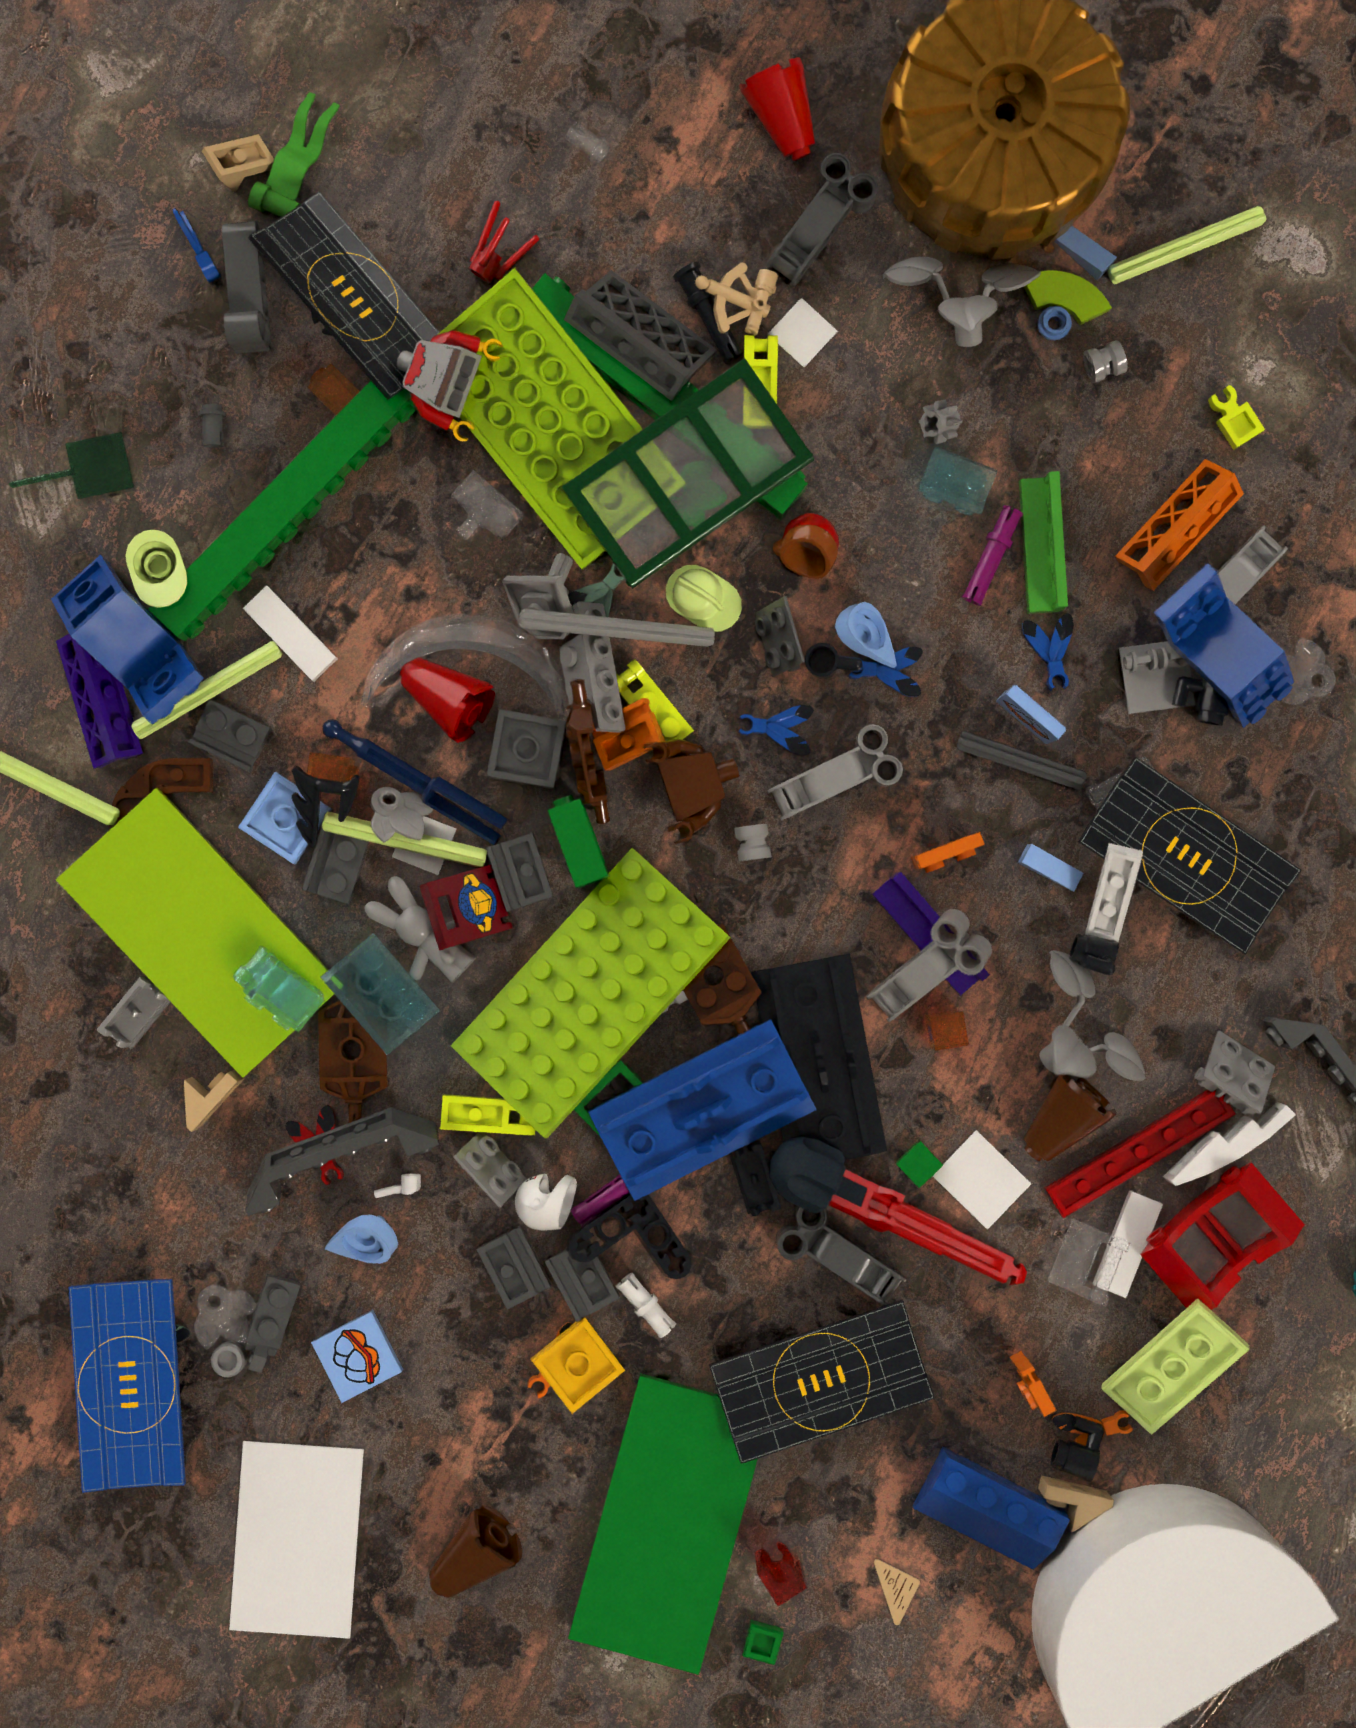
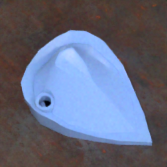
M862 602L850 605L839 614L836 619L835 629L838 637L846 646L892 668L897 666L886 624L879 611L872 604Z
M360 1215L347 1222L325 1246V1250L362 1262L381 1264L389 1260L391 1254L398 1246V1240L394 1230L382 1216Z

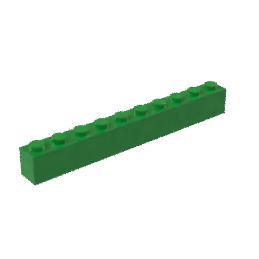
M544 273L532 288L602 378L655 421L698 391V388L692 383L687 382L682 387L678 396L672 401L567 323L564 318L574 296L569 293L570 287L559 277L555 276L552 279ZM711 402L710 405L706 403L698 409L752 487L784 465L778 460L780 456L772 447L765 443L763 446L759 445L752 439L753 433L741 423L734 425L726 418V411L715 402ZM687 417L668 430L701 458L712 463L716 470L730 480ZM802 471L797 472L756 502L781 521L805 492L808 484L804 481L806 476Z
M370 380L186 569L188 583L185 593L181 598L170 606L160 608L150 606L148 610L181 640L186 641L188 638L194 639L205 627L203 623L212 614H219L227 606V598L235 590L240 591L248 585L252 579L250 574L258 566L264 567L273 559L275 555L274 550L282 542H289L299 530L297 526L305 518L310 519L318 513L322 507V500L328 494L334 495L343 487L345 483L344 478L352 470H359L369 458L367 454L375 446L381 447L388 441L392 435L391 430L398 422L404 423L413 415L415 405L411 400V393L405 388L399 394L387 400Z

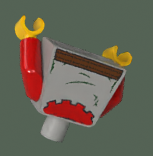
M452 330L433 336L430 342L420 340L416 343L413 353L409 351L401 352L397 359V367L399 370L406 372L403 387L411 392V400L421 417L444 430L448 428L453 430L457 440L468 441V438L460 435L459 426L464 424L474 430L473 423L469 420L458 422L453 417L460 418L482 356L476 353L478 351L483 352L488 360L496 362L500 360V357L489 355L487 349L490 345L503 347V345L497 339H489L486 342H482L480 337Z

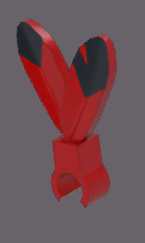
M325 1105L318 1114L316 1135L335 1129L336 1116L330 1105ZM288 1121L286 1123V1130L296 1143L316 1136L300 1122ZM335 1159L329 1160L320 1167L322 1171L321 1179L326 1185L331 1183L327 1177L330 1169L337 1172V1179L341 1180L344 1177L343 1170L337 1165Z

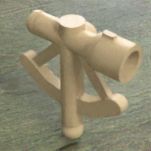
M743 262L726 273L720 283L712 279L708 280L703 275L696 278L695 285L698 289H705V292L715 296L713 312L720 333H726L730 328V324L748 317L745 332L750 335L758 334L762 317L766 318L770 311V305L767 304L768 297L775 294L777 288L775 285L778 275L768 269H760L754 287H752L745 275L747 265ZM739 278L748 295L730 288L735 279ZM726 301L746 310L727 318L725 311Z

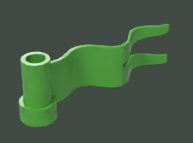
M308 93L295 115L290 140L277 153L266 184L257 181L253 185L248 198L249 207L260 212L266 210L282 217L301 205V203L296 202V199L299 195L304 176L308 168L318 160L321 154L327 127L333 116L337 113L340 107L339 104L333 102L330 108L319 117L314 126L310 141L305 148L307 117L316 96L314 93Z

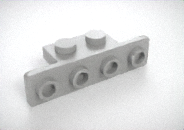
M578 601L573 605L575 614L606 617L603 604ZM578 634V636L559 647L569 705L572 704L573 700L570 682L576 679H583L585 681L587 699L591 703L595 730L598 732L620 733L626 727L610 637Z

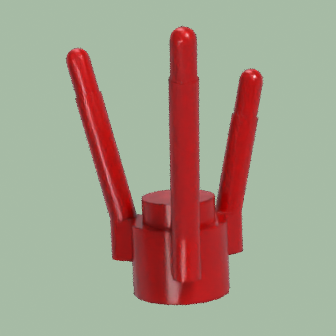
M498 200L493 204L477 248L469 260L471 264L468 267L474 275L491 284L494 277L500 281L506 271L539 241L538 235L533 236L504 264L500 265L499 263L502 258L494 250L509 224V218L505 217L502 220L488 247H485L500 207Z

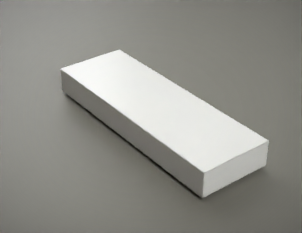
M266 585L243 607L249 616L313 682L338 659L269 586Z
M1111 843L1108 844L1085 935L1089 934L1119 942L1143 851Z
M1129 1190L1092 1284L1124 1298L1127 1297L1142 1259L1140 1254L1148 1244L1146 1239L1152 1233L1163 1206L1161 1202Z

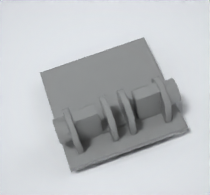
M1168 641L1119 648L1128 714L1178 708V706L1172 705L1177 680L1181 676L1191 677L1190 665L1169 645ZM1189 691L1186 706L1195 705L1194 693Z
M1219 1030L1217 1031L1205 1069L1200 1067L1194 1078L1198 1080V1085L1201 1087L1203 1086L1211 1092L1216 1090L1215 1096L1218 1098L1225 1094L1224 1102L1233 1105L1241 1113L1253 1115L1256 1112L1260 1115L1275 1066Z
M478 1132L453 1157L499 1208L527 1179L521 1173L518 1165L510 1161L499 1149L496 1141L484 1132Z

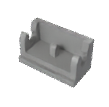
M147 976L139 977L97 1028V1031L103 1036L114 1038L117 1041L116 1046L133 1049L170 1004V1001Z

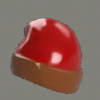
M814 513L802 514L792 519L786 525L782 539L777 540L773 544L772 550L775 555L781 558L782 563L796 574L811 579H822L835 564L838 554L839 535L835 526L824 516Z

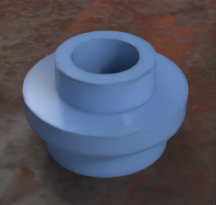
M1059 306L1046 308L1040 314L1037 322L1040 334L1052 341L1064 338L1072 325L1069 313ZM1052 319L1058 321L1059 328H1050L1048 321Z

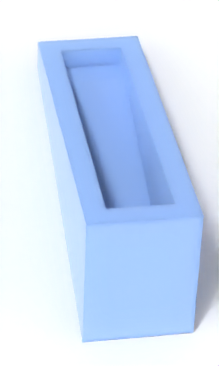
M1073 226L1054 241L1097 281L1117 258Z
M1033 844L1026 845L1018 861L1020 865L1073 892L1084 874Z

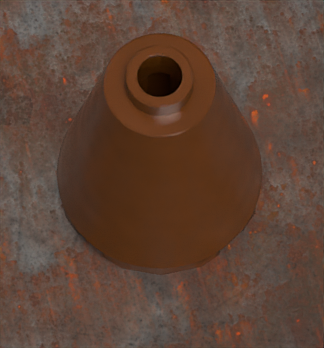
M1059 1074L1024 1136V1141L1027 1144L1024 1149L1035 1160L1040 1161L1042 1158L1046 1161L1052 1160L1116 1115L1115 1109L1107 1110L1105 1108L1110 1102L1083 1077L1076 1081L1070 1077L1071 1074Z
M487 1505L473 1510L431 1568L429 1582L432 1590L439 1596L450 1598L513 1568L522 1559L523 1550L517 1533L511 1536L506 1529V1526L510 1524L508 1520L496 1509Z

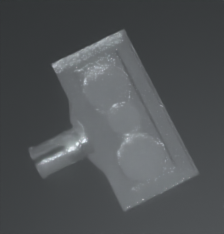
M474 470L451 494L452 498L465 509L469 516L456 530L465 540L480 526L490 530L503 541L524 517V513Z

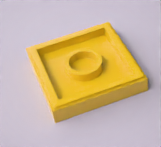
M585 1317L572 1324L530 1358L572 1414L625 1371Z

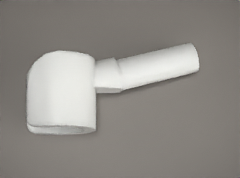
M417 1173L402 1174L401 1185L374 1190L375 1198L400 1193L405 1195L413 1194L421 1187V1175Z

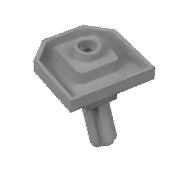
M558 553L548 576H506L502 580L518 624L519 614L523 609L574 614L568 598L570 591L564 586L573 563V559L570 556ZM525 629L536 639H564L569 634Z

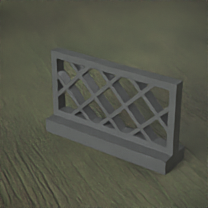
M612 270L587 291L580 290L575 295L564 318L567 323L671 401L678 396L682 387L717 352V349ZM608 285H612L621 294L609 293ZM613 304L625 305L626 311L615 310ZM635 307L642 308L648 315L636 313ZM640 324L651 325L653 332L641 330ZM661 327L669 328L675 335L663 333ZM667 344L678 345L680 352L669 351ZM688 347H694L703 355L691 354Z

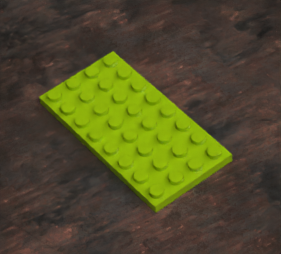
M514 268L439 334L455 330L480 337L482 342H486L489 339H497L502 343L503 347L490 345L487 349L489 355L500 357L499 361L492 362L485 357L483 352L478 351L476 353L482 357L460 418L473 423L475 429L469 428L470 431L579 567L585 569L602 555L605 550L561 487L642 431L643 428L517 269ZM653 441L637 452V455L668 499L687 484ZM626 461L581 491L616 541H619L658 508Z
M633 848L609 872L610 877L603 879L451 1045L543 1138H548L731 938Z

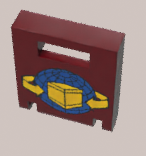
M492 865L427 882L419 886L439 951L513 928L512 922H501V918L509 916V913L506 912L496 878L488 879L487 874L493 872ZM445 895L456 928L447 930L438 898Z

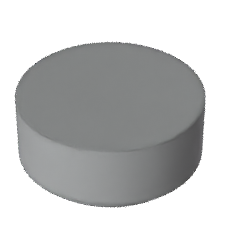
M234 1341L223 1342L213 1351L211 1356L213 1370L222 1377L237 1375L247 1362V1353L244 1347Z

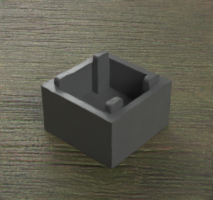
M499 709L487 776L491 779L556 790L567 735L566 721Z

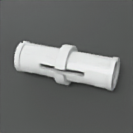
M633 1272L629 1273L621 1280L622 1283L619 1282L616 1288L634 1306V1313L638 1317L642 1316L659 1338L666 1336L671 1331L669 1327H675V1321L657 1303L658 1298L656 1295L650 1294L638 1281Z

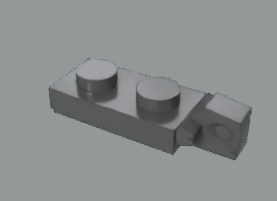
M267 1273L246 1334L247 1342L245 1349L251 1350L247 1363L249 1365L248 1370L262 1373L267 1355L275 1357L277 1349L280 1348L300 1288V1282Z

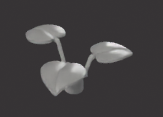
M921 256L902 260L888 268L884 272L883 278L886 277L889 281L903 286L923 284L930 279L936 281L944 300L938 306L939 314L954 325L956 344L961 347H972L982 342L981 323L997 310V301L989 297L990 292L994 289L1001 292L1019 289L1041 275V271L1020 264H1001L991 267L981 276L982 282L987 284L984 287L983 295L971 296L969 298L949 297L943 279L937 273L943 269V264L931 257Z
M1051 950L1049 952L1051 955L1050 967L1053 977L1064 992L1077 998V1002L1063 1025H1058L1053 1030L1052 1042L1040 1051L1039 1056L1043 1065L1051 1072H1054V1074L1090 1077L1096 1072V1061L1093 1054L1104 1052L1106 1053L1108 1065L1116 1073L1133 1081L1145 1080V1071L1141 1058L1127 1038L1118 1033L1110 1032L1104 1036L1105 1045L1100 1044L1088 1048L1069 1027L1084 1004L1085 997L1092 998L1095 995V985L1088 970L1079 965L1077 961L1069 959V954Z

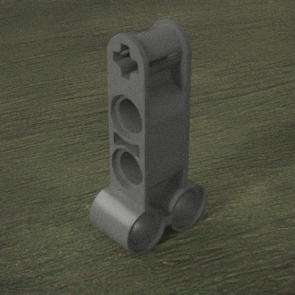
M832 153L823 159L819 174L821 189L767 263V268L773 267L791 280L793 287L800 281L851 211L860 214L866 213L875 203L878 192L876 179L868 173H858L852 176L850 174L851 164L849 159L841 153ZM836 168L843 173V176L833 179L826 172L829 169ZM858 188H864L869 192L870 196L860 199L855 196L853 191Z
M795 1205L794 1215L798 1223L796 1225L787 1224L781 1227L776 1234V1245L780 1254L788 1260H798L807 1254L882 1305L890 1304L888 1301L900 1282H905L907 1278L827 1224L825 1209L819 1212L816 1220L807 1222L801 1218L804 1209ZM788 1235H797L801 1238V1242L796 1249L788 1250L783 1247V1240Z

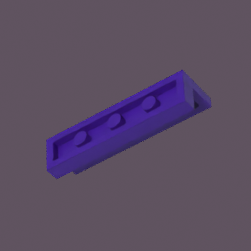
M70 634L56 641L93 769L102 768L116 760L142 755L143 751L139 738L131 727L134 721L123 684L78 644ZM72 643L76 652L75 659L73 657L72 650L70 647V644ZM82 677H83L84 683H85V689H84V690H83L82 684H81V679H82ZM91 709L93 710L95 717L94 723L90 715ZM101 741H102V744H103V747H104V751H105V754H106V756H104V757H103L102 752H101V749H100V742H101Z
M896 872L876 889L872 896L921 951L933 941L931 936L932 927L940 916L902 872ZM944 924L946 931L954 934L947 924ZM967 950V954L969 955V957L977 960L973 956V954L969 950ZM985 968L975 975H967L957 969L945 980L961 996L978 980L983 981L990 974Z

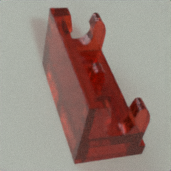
M780 1541L777 1542V1547L782 1552L783 1557L779 1561H773L763 1547L755 1552L757 1575L778 1607L807 1589L801 1561H796L788 1547Z

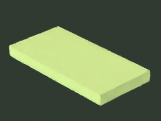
M1196 1299L1102 1383V1390L1152 1435L1248 1352L1249 1344L1201 1300Z

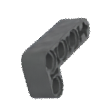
M257 221L222 225L229 313L224 314V329L227 342L236 354L271 351L264 259L261 252L248 239L251 234L260 230Z

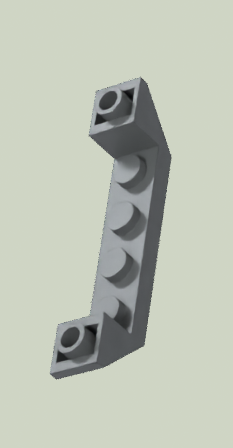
M1268 1016L1262 1020L1268 1028L1265 1031L1267 1037L1277 1047L1281 1045L1283 1048L1293 1050L1309 1038L1310 1040L1307 1041L1308 1047L1317 1057L1325 1059L1330 1066L1327 1069L1329 1075L1337 1084H1344L1350 1092L1347 1098L1356 1108V1066L1325 1025Z
M391 1107L265 1154L247 1192L246 1213L248 1216L258 1212L266 1213L275 1206L280 1205L281 1185L278 1179H289L297 1172L310 1167H321L329 1160L342 1155H353L361 1148L374 1143H385L393 1136L398 1135L407 1157L416 1153H426L439 1145L436 1122Z

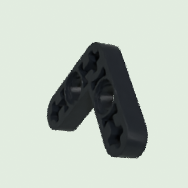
M628 1194L577 1230L567 1241V1252L573 1260L589 1262L634 1231L665 1277L681 1279L691 1269L689 1254L649 1195L636 1200L637 1202L644 1201L645 1205L642 1207L644 1214L641 1216L639 1213H634L626 1218L631 1222L628 1227L625 1218L617 1210L621 1208L622 1213H626L633 1208V1203L631 1202L633 1197L631 1194ZM608 1217L615 1218L619 1223L618 1233L612 1237L606 1236L602 1231V1223ZM655 1225L660 1226L665 1233L664 1241L657 1246L651 1244L648 1240V1231ZM594 1227L596 1236L604 1244L600 1246L598 1241H594L587 1247L589 1251L587 1255L576 1253L575 1249L579 1246L577 1239L580 1238L582 1241L589 1240L594 1236L589 1230ZM671 1242L674 1247L668 1249V1251L674 1258L681 1257L682 1259L679 1263L681 1269L679 1272L668 1269L667 1266L671 1264V1260L667 1254L662 1253L660 1257L657 1254L658 1251L666 1249Z

